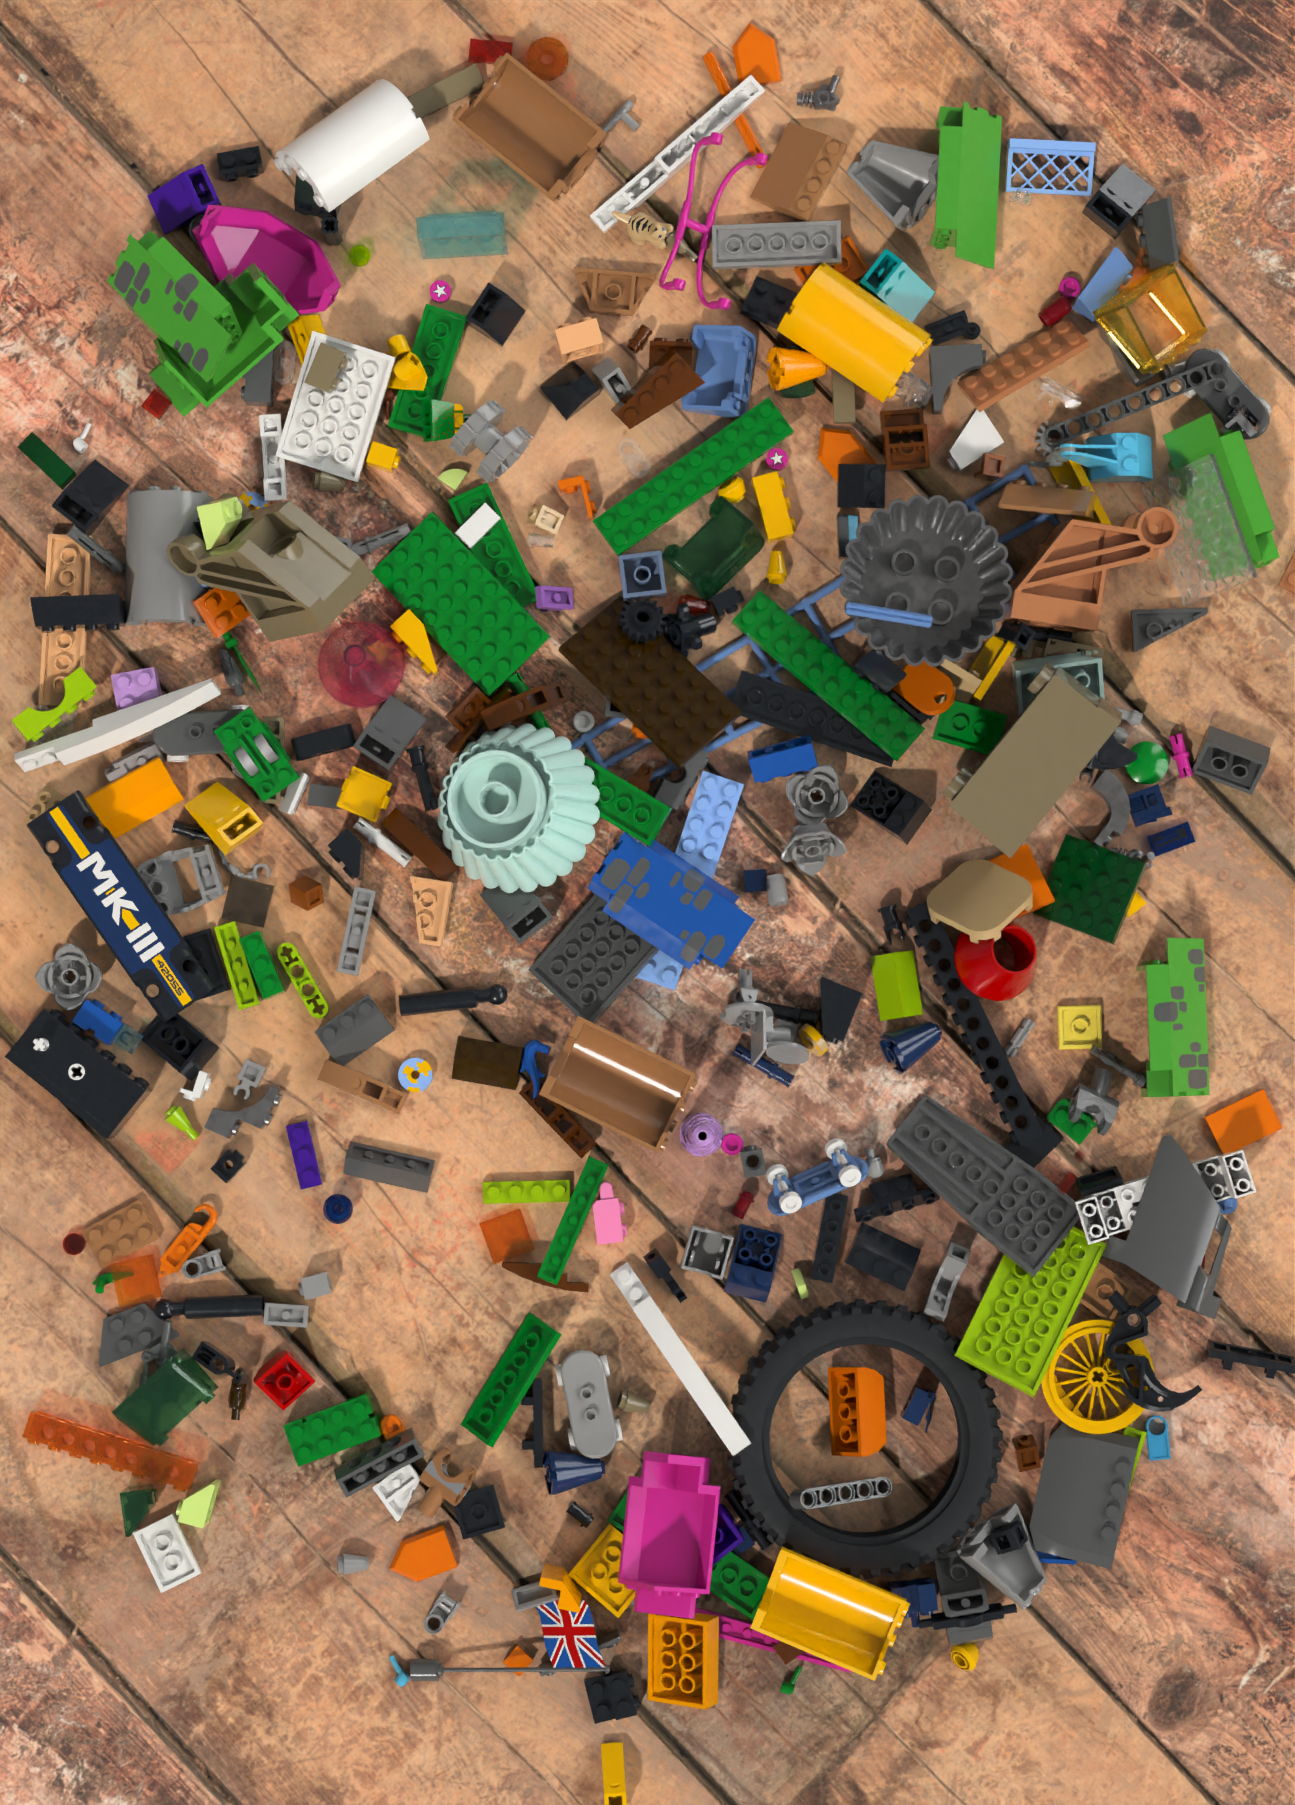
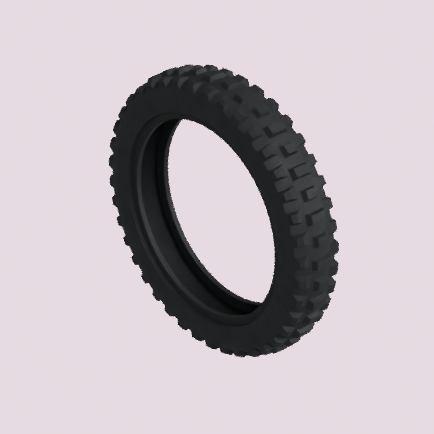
M855 1299V1302L847 1305L840 1301L828 1306L827 1309H823L822 1306L816 1307L814 1312L809 1313L806 1317L801 1314L794 1318L789 1327L781 1326L777 1329L774 1339L771 1341L766 1340L761 1345L762 1348L759 1350V1355L757 1357L752 1356L748 1361V1371L746 1375L741 1374L738 1380L739 1391L737 1394L732 1395L730 1402L733 1405L732 1415L751 1444L733 1456L731 1454V1457L728 1459L729 1469H733V1473L736 1476L732 1481L735 1490H740L743 1496L741 1500L743 1507L748 1509L751 1515H754L752 1521L757 1528L761 1527L767 1532L766 1538L772 1543L775 1542L779 1547L783 1546L858 1578L859 1575H863L864 1579H873V1577H879L880 1574H885L886 1577L900 1574L902 1569H905L907 1573L911 1572L916 1567H919L923 1561L928 1564L939 1557L940 1551L943 1550L947 1553L951 1550L952 1546L956 1543L955 1539L957 1537L963 1538L968 1533V1530L971 1528L970 1523L972 1521L977 1522L981 1517L982 1504L988 1503L991 1497V1484L997 1483L999 1475L997 1474L996 1465L997 1462H1001L1002 1458L999 1442L1003 1440V1431L1000 1430L997 1422L1001 1415L1000 1410L993 1403V1399L996 1398L994 1389L990 1388L985 1381L988 1376L979 1368L954 1356L961 1342L960 1338L945 1332L946 1327L937 1321L934 1324L928 1321L926 1314L920 1311L918 1313L909 1312L907 1306L900 1304L897 1306H887L886 1301L880 1300L866 1304L864 1299ZM858 1344H873L900 1350L928 1367L944 1386L950 1398L957 1421L958 1432L957 1451L952 1471L946 1484L934 1501L907 1522L890 1529L874 1532L840 1530L817 1521L802 1509H794L790 1505L788 1494L781 1486L775 1474L769 1445L771 1421L776 1404L794 1375L806 1364L826 1352Z

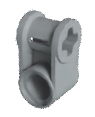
M213 1250L187 1260L182 1267L184 1276L189 1279H195L226 1270V1266H223L219 1254L221 1250ZM193 1262L198 1265L199 1270L197 1274L192 1275L188 1272L187 1267L189 1263Z
M443 1590L424 1620L425 1630L430 1634L439 1633L457 1611L461 1602H456L446 1595V1591ZM436 1617L440 1621V1626L432 1628L429 1626L428 1620Z

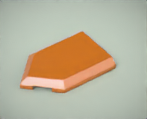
M749 23L732 46L738 83L741 84L750 75L760 85L781 82L775 40L752 23Z
M821 428L817 458L837 483L838 464H877L851 431Z
M441 1525L402 1540L389 1569L418 1582L458 1567L444 1526Z

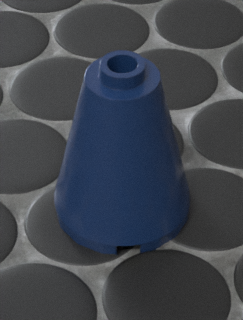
M929 1021L880 1036V1039L883 1040L879 1043L888 1063L893 1062L895 1064L894 1071L898 1074H903L941 1040L940 1035H942V1032L936 1023L933 1024Z
M548 1451L544 1454V1468H546L547 1473L545 1475L547 1491L551 1495H557L602 1478V1474H605V1463L600 1461V1458L592 1459L581 1454Z

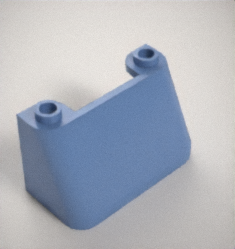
M694 325L690 341L693 342V346L698 350L695 372L705 383L681 398L682 409L686 412L738 419L748 411L757 349L756 337L742 326Z

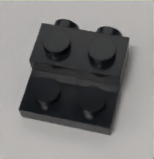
M627 1669L584 1679L595 1724L637 1715L640 1703L638 1696H633L632 1687H635L632 1674L627 1673Z

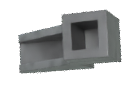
M1114 308L1094 318L1101 339L1111 348L1117 368L1136 387L1145 384L1155 377L1151 366L1132 340L1123 317Z

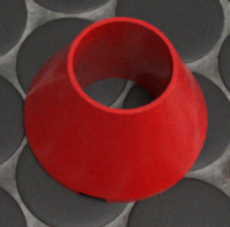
M1013 920L1001 930L1000 938L1006 941L1014 952L1015 965L1012 971L1006 970L997 962L993 951V938L979 940L977 944L970 942V935L962 931L958 936L956 952H954L955 968L962 983L978 997L992 1001L1009 1000L1025 991L1033 980L1037 966L1036 944L1032 936Z

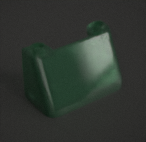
M723 496L712 502L709 507L711 519L682 548L678 544L667 546L662 553V559L704 601L710 600V597L716 595L760 552L765 542L756 525Z
M183 1348L162 1365L114 1409L112 1413L119 1421L152 1446L158 1444L160 1447L169 1439L167 1434L202 1402L207 1404L216 1396L213 1392L219 1387Z

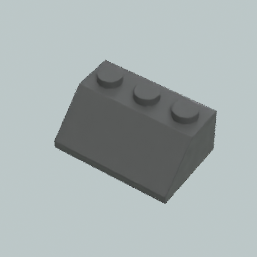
M1169 197L1142 206L1139 213L1136 214L1137 226H1141L1139 245L1144 250L1142 267L1143 269L1146 268L1147 275L1172 272L1179 262L1172 200Z
M1209 726L1191 770L1194 774L1252 795L1268 764L1271 748Z
M368 994L314 1032L334 1060L344 1066L395 1030L371 995Z

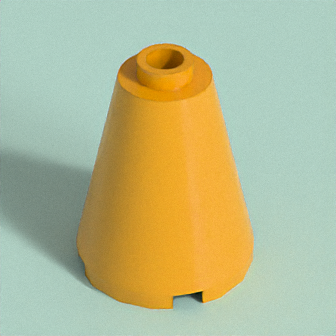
M775 347L770 348L767 354V363L770 362L771 369L767 370L769 384L772 389L779 391L821 377L828 370L827 364L806 351Z

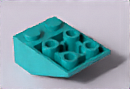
M886 248L859 283L861 288L911 322L915 320L935 294L904 261Z

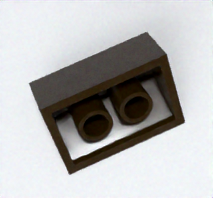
M458 1036L452 1079L516 1090L523 1047Z

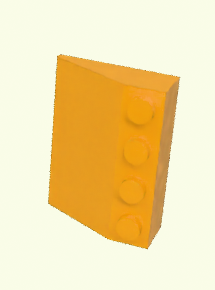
M648 1613V1700L706 1710L717 1704L719 1616L695 1613L693 1619Z

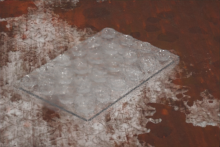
M1209 454L1141 486L1149 508L1162 507L1168 509L1178 522V533L1175 540L1163 549L1184 607L1258 577L1214 454Z

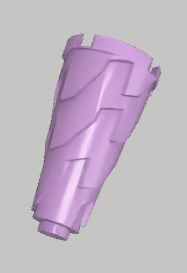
M696 1113L684 1120L680 1128L679 1137L681 1145L687 1152L694 1156L703 1157L714 1153L720 1147L723 1131L716 1118L707 1113ZM700 1132H705L707 1134V1138L704 1140H700L698 1138V1134Z

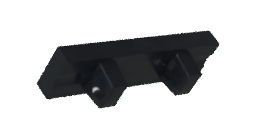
M1208 1340L1206 1347L1208 1357L1221 1359L1222 1369L1231 1371L1233 1362L1265 1368L1266 1378L1274 1379L1276 1371L1295 1374L1294 1356Z
M535 1377L532 1395H524L521 1400L522 1406H533L534 1439H523L522 1450H533L534 1468H543L542 1377Z

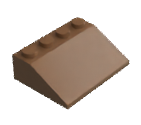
M789 122L750 198L796 222H809L846 153L847 144L827 134Z
M1013 480V484L1006 485L998 507L1010 511L1093 518L1096 492L1090 491L1091 487L1078 486L1077 490L1069 489V485L1056 484V488L1047 487L1048 483L1035 482L1034 486L1026 485V481Z

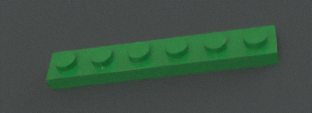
M590 1156L588 1157L536 1277L557 1286L609 1166L608 1164Z

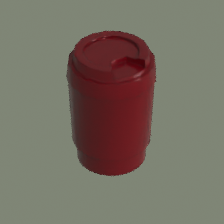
M1057 296L1041 309L1038 317L1046 327H1049L1068 315L1072 310V306L1066 297Z

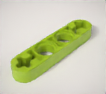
M282 943L277 949V955L312 1017L324 1018L329 1012L327 1001L297 948L291 943ZM283 948H292L291 957L293 959L297 957L299 961L287 966L286 963L290 962L287 956H282ZM295 965L303 967L304 973L301 977L297 978L292 975V968ZM305 984L313 985L314 993L311 996L303 994L302 988ZM319 995L320 999H316L319 1005H324L325 1008L322 1009L323 1014L314 1013L315 1004L313 1002L309 1004L307 1000L314 999Z

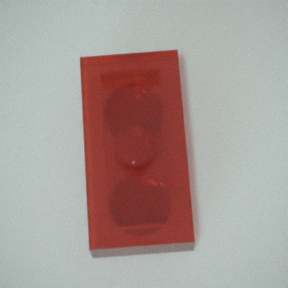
M470 38L468 60L474 63L494 64L497 58L501 55L504 56L506 52L512 56L513 43Z

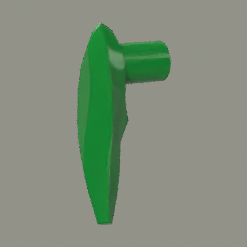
M106 1273L97 1277L92 1284L96 1285L95 1292L101 1294L104 1292V1285L134 1276V1273Z

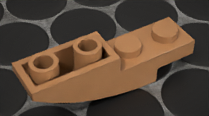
M329 1060L325 1061L317 1079L396 1114L400 1113L408 1095L374 1078Z

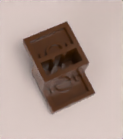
M923 408L880 411L882 451L886 459V472L929 469L927 424H924Z

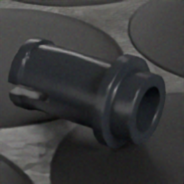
M575 1501L566 1511V1513L570 1514L581 1524L580 1527L584 1526L587 1528L594 1520V1517L591 1516L592 1513L589 1514Z

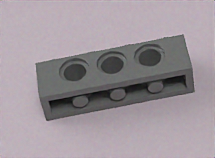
M410 1428L335 1468V1477L347 1498L424 1457V1452L414 1431Z

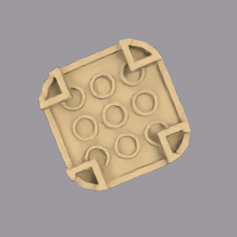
M974 859L961 864L930 892L927 898V907L931 921L935 924L942 921L970 935V942L978 944L979 940L993 938L996 941L1000 939L1001 930L1024 909L1030 911L1033 907V890L1030 882L1025 878L990 861Z

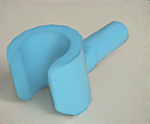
M392 1655L389 1659L398 1673L394 1681L402 1687L409 1681V1675L400 1668L394 1655Z

